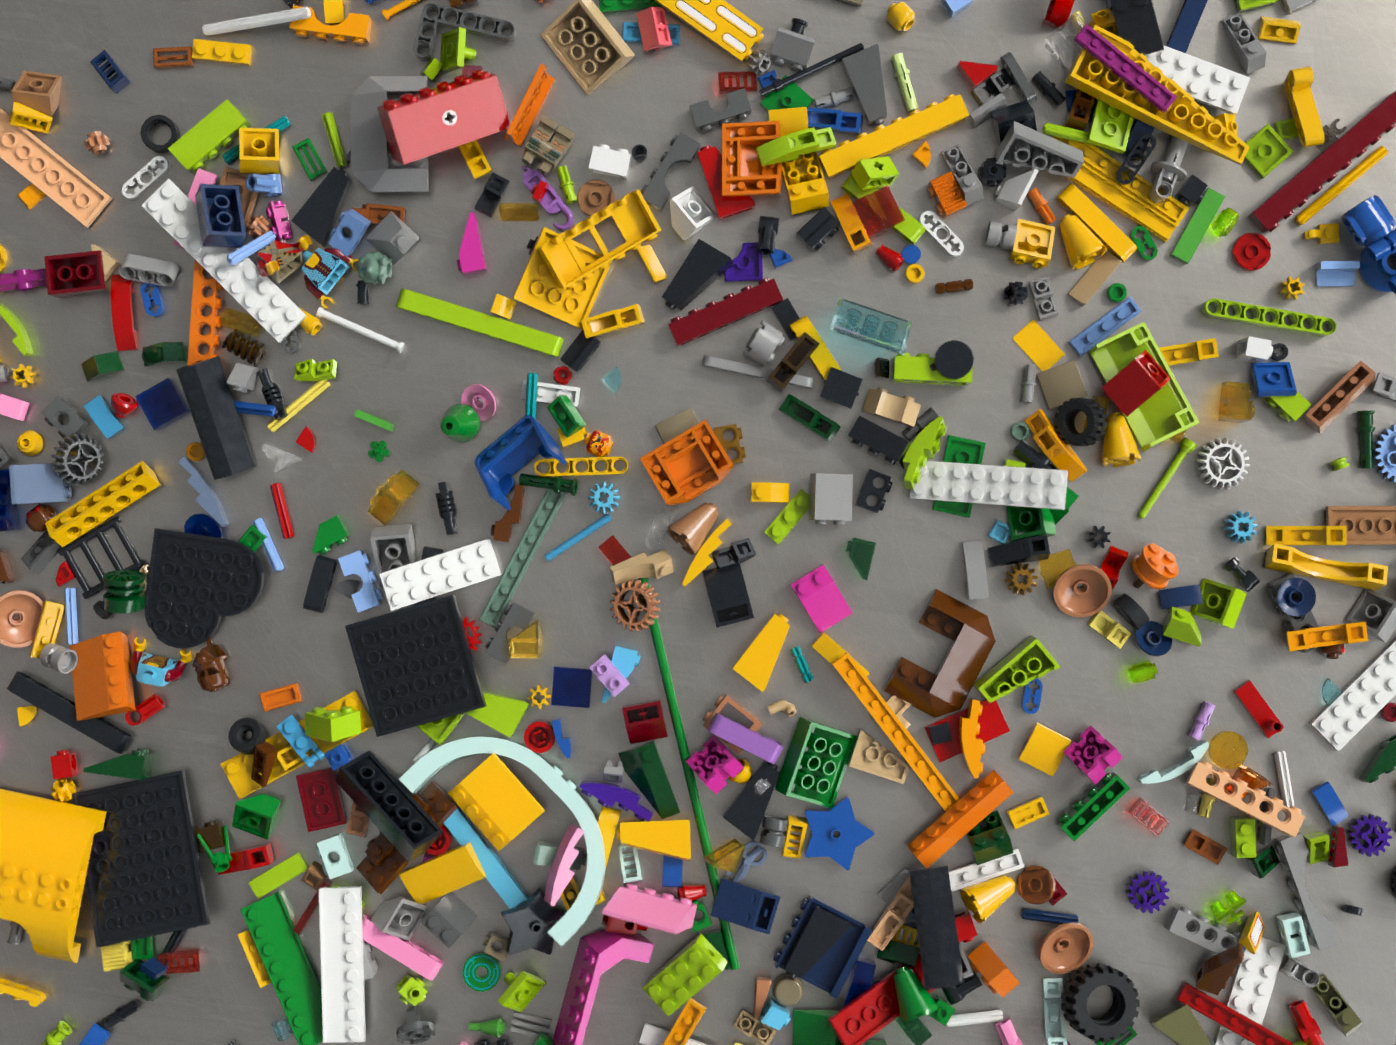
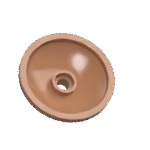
M1089 564L1075 565L1066 569L1057 578L1053 588L1054 599L1059 609L1073 617H1088L1098 613L1107 605L1112 593L1111 582L1107 574L1102 569Z
M13 590L0 596V643L13 648L26 647L33 644L44 605L38 596L24 590ZM14 614L19 615L18 619L13 620L12 616Z
M1066 923L1054 928L1041 943L1039 949L1041 964L1046 970L1054 974H1065L1076 970L1086 962L1092 952V934L1084 925L1079 923Z

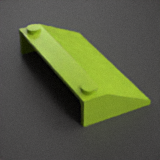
M1145 322L1096 344L1088 351L1105 383L1111 380L1144 350L1152 356L1171 378L1158 392L1128 417L1123 414L1143 452L1200 423Z

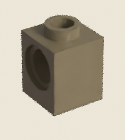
M494 931L492 936L487 935L483 943L486 946L484 952L504 962L508 955L506 947L509 938ZM495 941L500 942L502 949H494L492 943Z

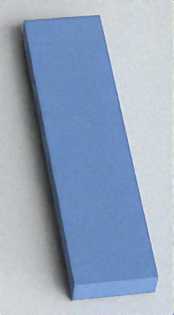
M1130 296L1068 343L1080 358L1142 311Z

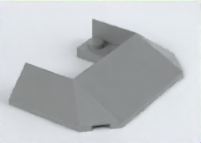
M369 76L350 95L351 173L370 192H429L428 157L405 165L393 160L377 109L386 100L393 99V101H396L404 94L411 93L414 95L419 93L418 90L428 87L427 76Z

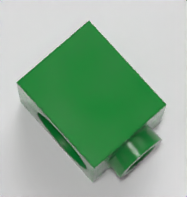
M698 900L692 901V903L697 904L696 910L701 911L703 917L700 919L694 918L692 927L694 933L712 925L704 902H698Z
M936 995L933 1000L936 1002L938 1010L928 1015L946 1026L955 1012V1008L948 1001Z

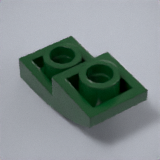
M890 940L883 951L879 949L877 958L893 964L897 962L914 968L920 948Z

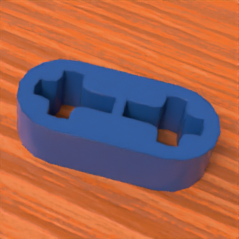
M143 283L140 287L145 311L152 317H160L165 310L160 288L158 285ZM149 285L154 288L152 290L153 297H151L150 293L146 292ZM152 301H154L155 305L159 306V308L156 309L157 313L150 310V308H153Z
M1037 678L1033 681L1038 685V689H1034L1033 695L1031 694L1032 689L1028 687L1029 684L1023 688L1021 708L1028 714L1036 713L1040 707L1043 684ZM1030 697H1033L1032 703L1035 704V707H1031V710H1028L1025 704L1030 702Z

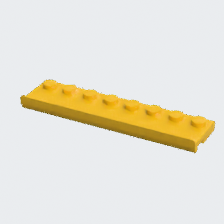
M1052 136L1056 140L1083 151L1084 163L1075 178L1063 177L1136 225L1145 227L1151 235L1166 243L1189 207L1172 196H1169L1162 203L1153 202L1149 196L1153 184L1142 176L1136 174L1132 182L1125 185L1119 184L1116 181L1115 174L1122 163L1094 145ZM1128 168L1124 173L1120 172L1122 181L1129 179L1128 173L1131 169ZM1158 189L1159 194L1164 196L1163 191Z
M357 690L324 707V710L337 711L343 706H351L352 709L359 710L361 733L374 726ZM304 718V719L298 721V723H299V724L301 725V727L305 730V718ZM280 732L267 738L265 741L277 748L278 752L290 745ZM357 735L334 742L311 737V739L324 754ZM289 750L293 759H297L293 750ZM240 753L220 764L239 800L262 788L261 785L251 779L254 754ZM283 754V758L289 764L290 760L286 754ZM276 758L267 784L304 765V761L302 760L284 771Z

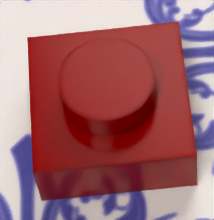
M540 180L539 184L534 185L531 191L533 201L541 204L549 188L548 183Z

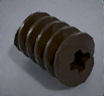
M238 329L229 333L223 342L222 348H227L228 352L234 351L235 356L240 355L242 360L247 359L249 364L254 362V366L258 367L266 354L264 350L265 344L258 347V340L251 343V336L245 340L244 332L239 336L237 335Z

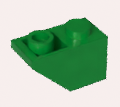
M336 515L319 525L312 548L313 554L320 553V555H323L331 550V546L335 544L340 546L348 541L347 537L351 535L340 515Z

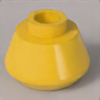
M24 431L17 439V448L25 456H35L43 448V439L35 431Z
M737 759L744 768L734 778L729 776L728 779L732 782L743 784L750 780L752 770L746 759Z

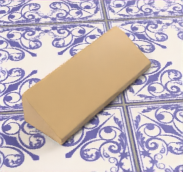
M1106 251L1102 257L1095 261L1068 295L1081 306H1084L1122 261Z

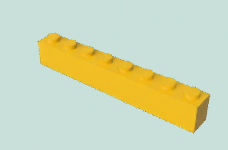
M949 95L939 104L933 102L927 105V109L923 111L917 109L909 113L907 118L902 119V117L892 120L891 125L886 127L880 125L874 128V132L868 135L865 132L856 136V140L849 142V140L841 142L836 149L823 150L821 152L822 155L819 156V162L827 180L854 169L856 163L861 159L882 157L966 120L969 117V113L961 95Z

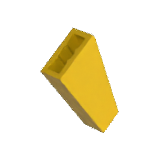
M775 613L772 615L732 667L733 670L762 692L767 686L790 627L787 624L789 619L781 613L778 616Z
M689 820L620 823V828L616 829L617 840H620L621 845L684 861H691Z

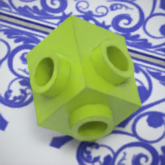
M406 974L394 987L401 994L399 999L406 1005L411 1003L414 1007L424 1001L428 992L423 988L426 985L418 977L416 979L412 978L409 974Z

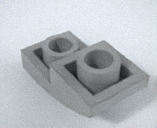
M1048 276L1029 281L1039 321L1058 316L1059 313Z

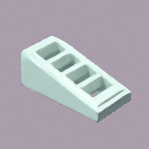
M621 844L617 845L623 884L642 882L638 850ZM624 850H634L633 853L622 854ZM635 857V860L624 862L623 860L624 858ZM636 865V868L625 870V866ZM637 873V876L626 878V874Z

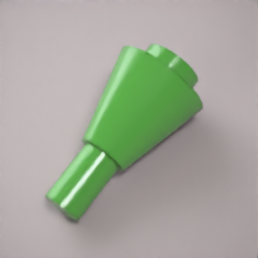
M501 1018L482 1023H469L468 1028L469 1031H481L482 1033L500 1038L501 1034L505 1032V1023L502 1022Z

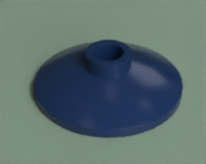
M1290 578L1280 585L1277 592V602L1281 610L1290 616H1303L1314 607L1316 592L1307 580ZM1293 593L1297 595L1296 600H1292L1291 598Z
M1148 621L1139 630L1136 629V642L1145 653L1152 656H1163L1171 649L1172 638L1163 635L1162 624Z

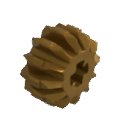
M1017 563V569L1013 565L1010 566L1013 573L1008 571L1005 573L1010 576V579H1005L1004 581L1006 583L1011 582L1007 589L1011 590L1014 588L1013 594H1017L1020 590V594L1025 595V589L1029 593L1032 592L1030 585L1037 586L1036 583L1032 582V579H1038V576L1031 575L1035 572V569L1032 568L1028 571L1029 564H1025L1022 568V564ZM1018 575L1025 576V579H1023L1025 580L1024 583L1017 582V579H1019L1017 578Z

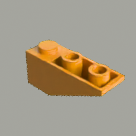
M847 193L831 201L854 253L871 246L870 238L849 194Z

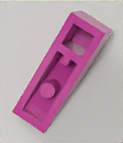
M474 212L469 214L459 251V260H457L458 270L462 271L464 275L487 271Z

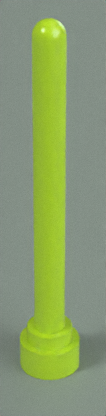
M1186 437L1180 442L1181 446L1179 447L1180 451L1138 513L1140 519L1146 517L1186 454L1194 451L1197 446L1196 443Z

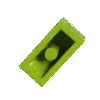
M1172 607L1163 623V635L1200 647L1201 631L1191 613L1184 609Z

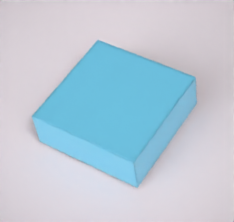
M996 519L987 536L1001 544H1005L1010 537L1009 525Z

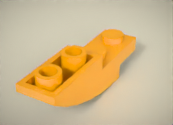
M1042 409L1037 410L1024 420L1033 432V439L1059 470L1068 471V479L1071 482L1088 471L1070 444L1064 443L1065 440H1061L1059 438L1060 435L1056 434L1055 427Z
M970 698L968 717L960 716L959 738L966 766L971 776L978 779L979 774H982L983 763L980 762L981 755L985 753V743H983L982 739L976 738V735H979L980 723H977L978 715L981 716L983 706L980 704V700Z

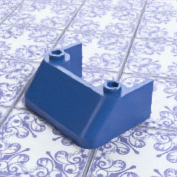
M526 415L479 453L475 459L476 469L489 496L508 511L511 509L506 495L514 487L512 476L539 453L546 459L554 457L563 465L567 463L557 443L531 415Z

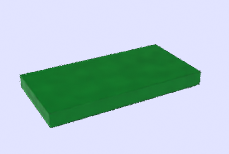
M948 435L942 462L981 465L986 443ZM934 500L932 510L970 518L973 503Z

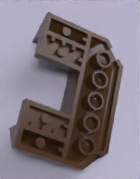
M936 589L919 623L952 640L939 668L933 674L901 657L883 690L902 701L910 703L911 706L934 718L961 710L996 642L987 615Z

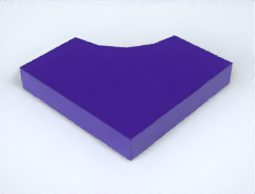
M758 242L742 244L741 252L733 259L734 263L724 272L725 282H755L763 280L762 254L757 252Z

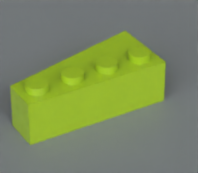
M1031 635L974 683L973 686L985 700L991 703L1011 693L1013 690L1029 684V682L1036 678H1041L1046 673L1060 668V666L1040 641Z

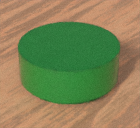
M1120 283L1112 284L1107 289V298L1113 303L1123 301L1127 295L1125 286Z

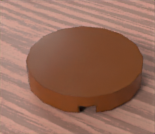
M1033 865L1025 868L1017 879L1019 895L1030 904L1040 905L1046 903L1055 892L1056 883L1054 876L1048 869L1042 866Z

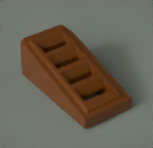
M268 742L255 745L251 779L262 787L267 786L278 754V749Z

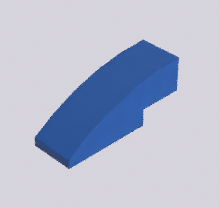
M807 107L809 128L814 127L815 130L831 127L833 133L860 135L862 133L863 115L861 113Z

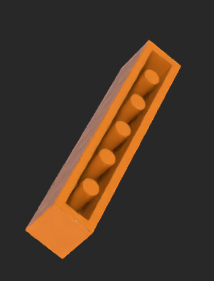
M993 770L907 847L928 868L1014 792Z

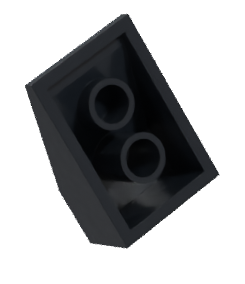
M1110 0L1120 38L1130 42L1134 49L1143 55L1164 50L1153 0Z

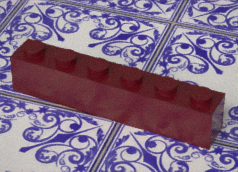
M765 278L759 281V285L753 288L751 285L742 288L741 293L737 295L730 293L723 297V301L718 303L716 300L706 304L707 308L700 311L699 308L689 311V315L686 317L677 316L671 319V323L668 326L677 347L783 301L775 279Z

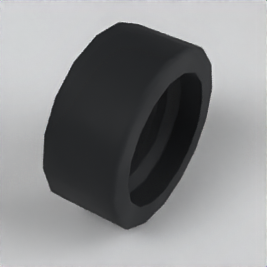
M164 115L149 117L141 127L142 141L149 149L156 153L170 152L167 148L180 138L178 126ZM158 123H164L171 129V138L164 145H156L150 140V130Z
M1124 593L1113 603L1118 613L1135 629L1139 630L1149 621L1146 612L1129 595Z

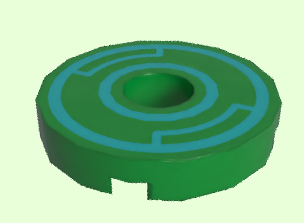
M479 952L467 959L463 966L462 975L468 987L475 991L484 992L496 986L501 976V967L495 957L485 952ZM477 968H486L487 975L484 977L479 976Z

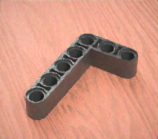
M428 3L422 10L413 50L420 61H429L434 53L440 27L451 30L461 27L465 28L468 34L506 43L512 42L515 39L516 31L513 24L506 20ZM430 11H437L435 17H428ZM449 15L456 16L452 22L446 21V18ZM472 19L474 24L470 27L465 26V22ZM486 24L493 25L490 31L483 30V27ZM505 28L512 30L509 35H503L502 31ZM426 29L432 30L430 36H424L423 32ZM423 47L428 48V51H427L426 54H424V55H420V54H419V50H420L421 48H423Z

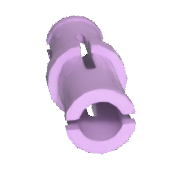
M1204 701L1198 716L1194 718L1195 722L1188 736L1199 741L1201 740L1206 726L1210 724L1209 719L1216 707L1215 705Z

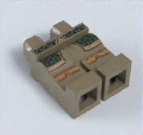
M543 115L538 127L526 143L522 156V162L528 166L532 164L534 159L540 164L537 167V171L544 176L550 170L554 171L557 164L575 141V133L562 125L558 128L559 123L546 115Z

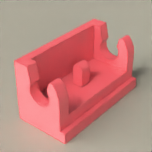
M649 7L636 13L644 51L652 49L657 51L672 45L664 8Z

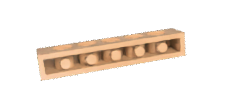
M1205 761L1197 762L1193 766L1185 784L1290 837H1296L1306 817L1300 814V809L1294 806H1290V808L1284 806V801L1276 797L1271 799L1265 796L1266 792L1258 788L1253 790L1247 787L1248 783L1243 780L1237 779L1235 781L1229 778L1230 774L1225 771L1219 770L1217 772L1211 769L1212 765ZM1209 774L1215 779L1213 785L1206 783V777ZM1227 783L1232 786V792L1229 795L1223 789ZM1244 792L1250 796L1248 803H1244L1241 799ZM1262 801L1268 805L1266 812H1262L1259 809ZM1280 810L1286 815L1285 820L1282 822L1277 818Z

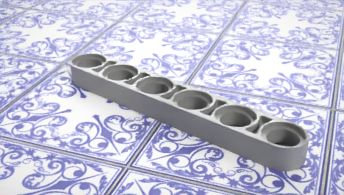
M704 355L702 366L766 380L773 372V369ZM795 375L789 382V385L812 389L814 379Z

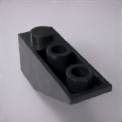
M1047 535L1028 537L988 548L990 566L995 567L1048 559L1050 549Z

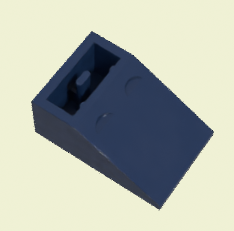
M721 878L710 916L770 934L780 896Z

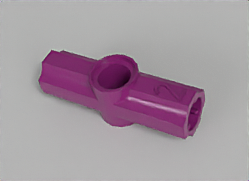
M20 269L13 271L14 273L0 275V292L13 290L29 291L33 290L34 287L47 286L45 269Z

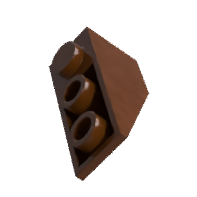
M1238 943L1205 960L1196 973V988L1218 996L1221 989H1225L1229 977L1234 975L1237 965L1243 961L1242 944Z

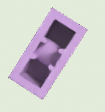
M606 654L589 667L614 697L630 684Z

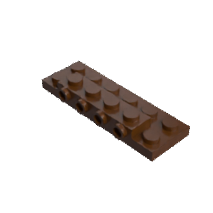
M433 781L420 795H411L439 827L457 809V805ZM380 831V835L376 839L368 842L365 851L367 856L356 869L377 893L382 894L409 862Z

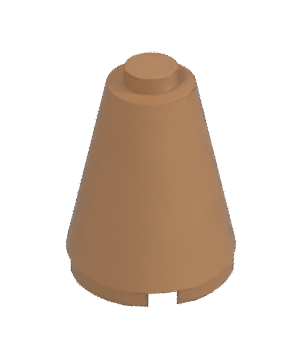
M704 503L671 524L667 528V532L676 544L679 542L683 546L682 549L690 555H695L717 520L719 510L713 503Z

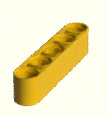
M1070 183L1057 196L1059 203L1071 215H1076L1105 245L1107 250L1119 258L1122 263L1137 250V246L1075 185Z
M806 315L789 325L792 332H795L797 340L806 332L819 343V346L809 359L823 381L827 379L831 367L841 370Z
M623 457L565 458L567 470L564 473H560L557 470V465L561 463L557 459H540L535 462L534 471L542 477L621 475L627 472L629 465ZM619 460L625 463V468L622 471H617L614 467L615 463ZM598 461L605 462V470L597 471L595 468ZM585 462L586 470L578 472L576 469L577 463ZM546 463L548 465L546 473L542 474L538 471L539 464Z

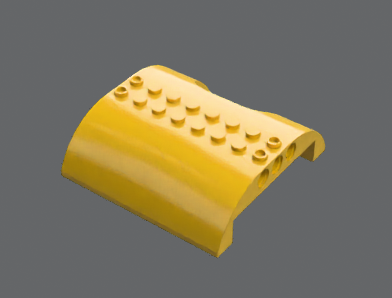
M0 789V918L20 924L27 931L36 954L78 963L81 943L74 942V936L93 837L95 833L103 831L107 811Z

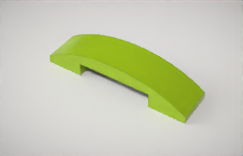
M0 303V315L17 334V337L12 342L24 356L31 357L33 355L32 345L24 326L13 312Z

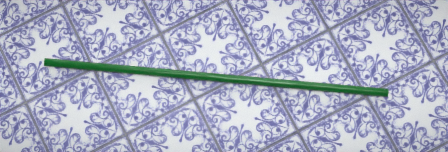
M648 577L638 579L641 580L642 584L644 582L648 583L647 589L650 587ZM642 595L643 601L647 603L645 597ZM653 619L655 623L649 625L715 901L720 881L694 771L686 762L690 758L658 619ZM719 919L730 969H739L740 966L730 923Z

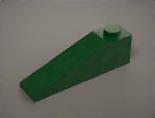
M655 740L618 753L624 771L662 819L680 813Z

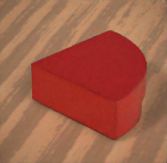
M305 426L296 443L311 453L315 449V438L313 432Z
M64 561L59 566L56 577L58 587L76 578L67 561Z

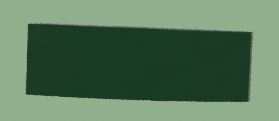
M788 394L779 408L781 412L829 443L832 442L841 428L836 422L791 394Z

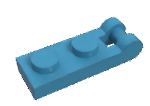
M292 714L276 726L309 769L314 766L317 760H322L325 757L313 740L306 735L305 730ZM312 749L314 754L308 757L305 753Z

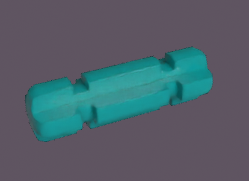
M796 646L790 649L792 656L795 657L794 661L800 674L802 673L803 681L805 683L812 681V673L809 672L810 669L804 656L801 654L800 647Z

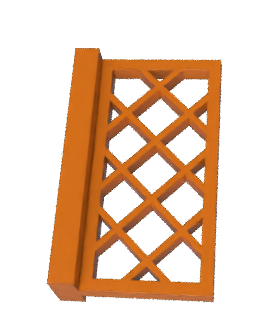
M540 64L504 136L505 140L521 148L555 81V78L548 74L545 65Z

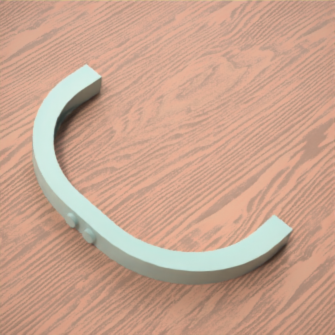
M469 737L446 743L427 753L399 779L414 794L447 765L465 757L495 753L499 756L514 759L531 769L573 812L582 831H584L583 834L587 847V871L582 889L576 901L568 912L548 931L560 946H564L592 913L603 887L606 866L605 846L599 824L588 804L575 790L577 786L570 779L566 781L561 776L563 772L556 765L552 767L533 751L505 739Z

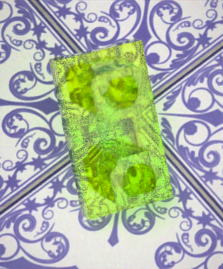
M1233 890L1225 896L1230 903L1229 907L1225 909L1220 901L1210 906L1215 915L1214 920L1217 923L1231 915L1226 922L1229 925L1233 922L1240 925L1242 924L1240 917L1245 915L1242 909L1237 913L1235 911L1245 905L1247 901Z

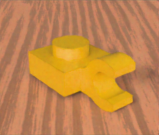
M1339 223L1317 225V230L1304 232L1305 240L1318 239V244L1339 243Z

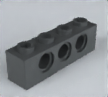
M1287 573L1267 583L1269 587L1267 591L1270 597L1274 598L1277 603L1276 610L1280 616H1283L1287 632L1300 630L1302 626L1306 628L1319 627L1311 611L1294 619L1283 612L1278 605V589L1284 581L1295 578L1293 573ZM1293 593L1291 596L1292 600L1297 599V595L1295 593ZM1317 647L1309 648V649H1304V650H1299V651H1300V652H1303V653H1307V652H1309V651H1311V650H1313V649H1315V648H1317Z

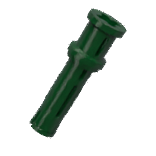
M1375 410L1357 411L1359 415V427H1357V430L1360 432L1361 468H1374L1373 432H1375V426H1373V414H1375Z
M521 473L519 485L551 489L555 493L565 492L575 496L578 490V479H562L561 476L549 478Z

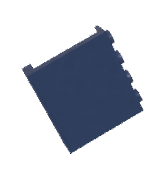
M809 895L808 899L804 898L800 905L802 911L799 916H795L791 923L793 928L790 934H785L782 940L784 945L781 951L777 950L773 958L775 961L774 965L776 968L784 969V964L815 904L846 919L851 924L850 928L801 978L828 992L831 997L837 999L872 929L870 926Z

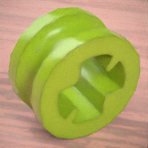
M1344 456L1331 461L1330 465L1334 466L1332 470L1337 471L1349 466L1350 464L1346 462L1347 457Z

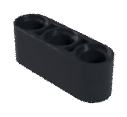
M317 555L305 595L303 609L318 613L324 612L337 565L336 559Z

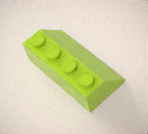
M226 99L167 149L189 172H197L198 169L204 167L203 164L207 160L214 159L219 154V150L233 143V139L239 135V128H247L250 124L239 110Z

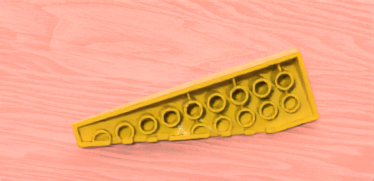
M1097 25L1093 26L1096 32L1176 95L1177 98L1167 111L1162 113L1083 48H1081L1064 82L1167 134L1239 165L1242 164L1249 149L1245 142L1232 131H1228L1222 125V122L1213 118L1207 109L1198 105L1191 95L1171 78H1167L1161 69L1152 65L1147 60L1148 58L1136 51L1130 42Z

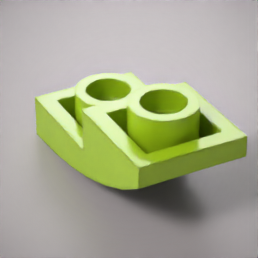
M313 359L297 362L295 364L294 379L297 381H322L336 378L337 362L334 359L318 363Z

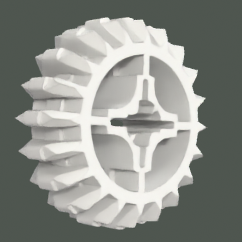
M1216 438L1215 443L1213 441L1208 442L1209 447L1206 445L1202 447L1205 453L1199 452L1198 455L1203 458L1198 459L1196 462L1202 463V466L1197 467V470H1203L1200 477H1207L1204 481L1206 484L1211 482L1212 488L1218 484V489H1223L1224 485L1226 489H1230L1231 484L1233 486L1238 485L1237 480L1240 482L1244 480L1241 474L1247 475L1248 472L1244 468H1248L1250 465L1245 464L1249 457H1243L1247 450H1239L1242 444L1235 445L1234 439L1228 443V438H1223L1222 441L1220 438ZM1226 448L1220 457L1212 456L1216 449ZM1232 453L1236 458L1237 465L1232 462ZM1225 460L1224 463H1226L1227 466L1221 467L1222 464H1220V461ZM1209 462L1215 467L1214 474L1210 469ZM1226 470L1234 471V474L1228 479H1220Z

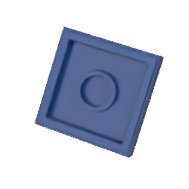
M1290 362L1251 363L1250 369L1257 397L1296 396L1297 389Z

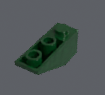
M1396 734L1380 744L1359 777L1360 781L1372 783L1379 779V775L1390 773L1396 769Z

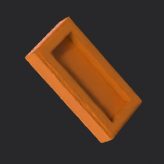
M297 683L259 693L264 712L302 702Z

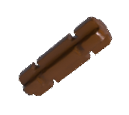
M966 279L964 281L946 282V284L944 282L937 283L935 285L936 293L943 294L946 291L947 293L958 292L963 289L972 290L973 281L972 279Z

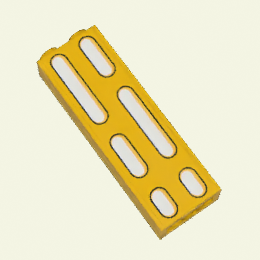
M654 0L739 62H742L743 59L748 60V56L753 52L751 47L754 43L758 45L764 36L762 34L764 29L724 0Z

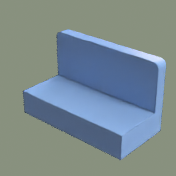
M1321 261L1316 263V286H1354L1355 270L1360 268V261Z

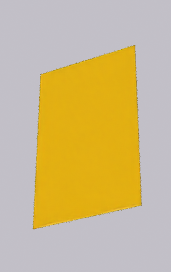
M1034 319L1012 338L1041 371L1050 369L1065 355Z

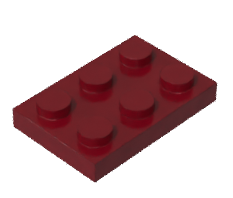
M332 767L296 775L308 832L347 823L339 785L335 781L337 777L336 771H333Z

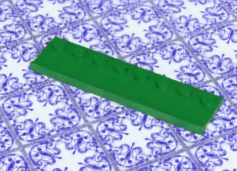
M276 892L241 908L240 911L298 1045H317L323 1042L322 991L279 892Z

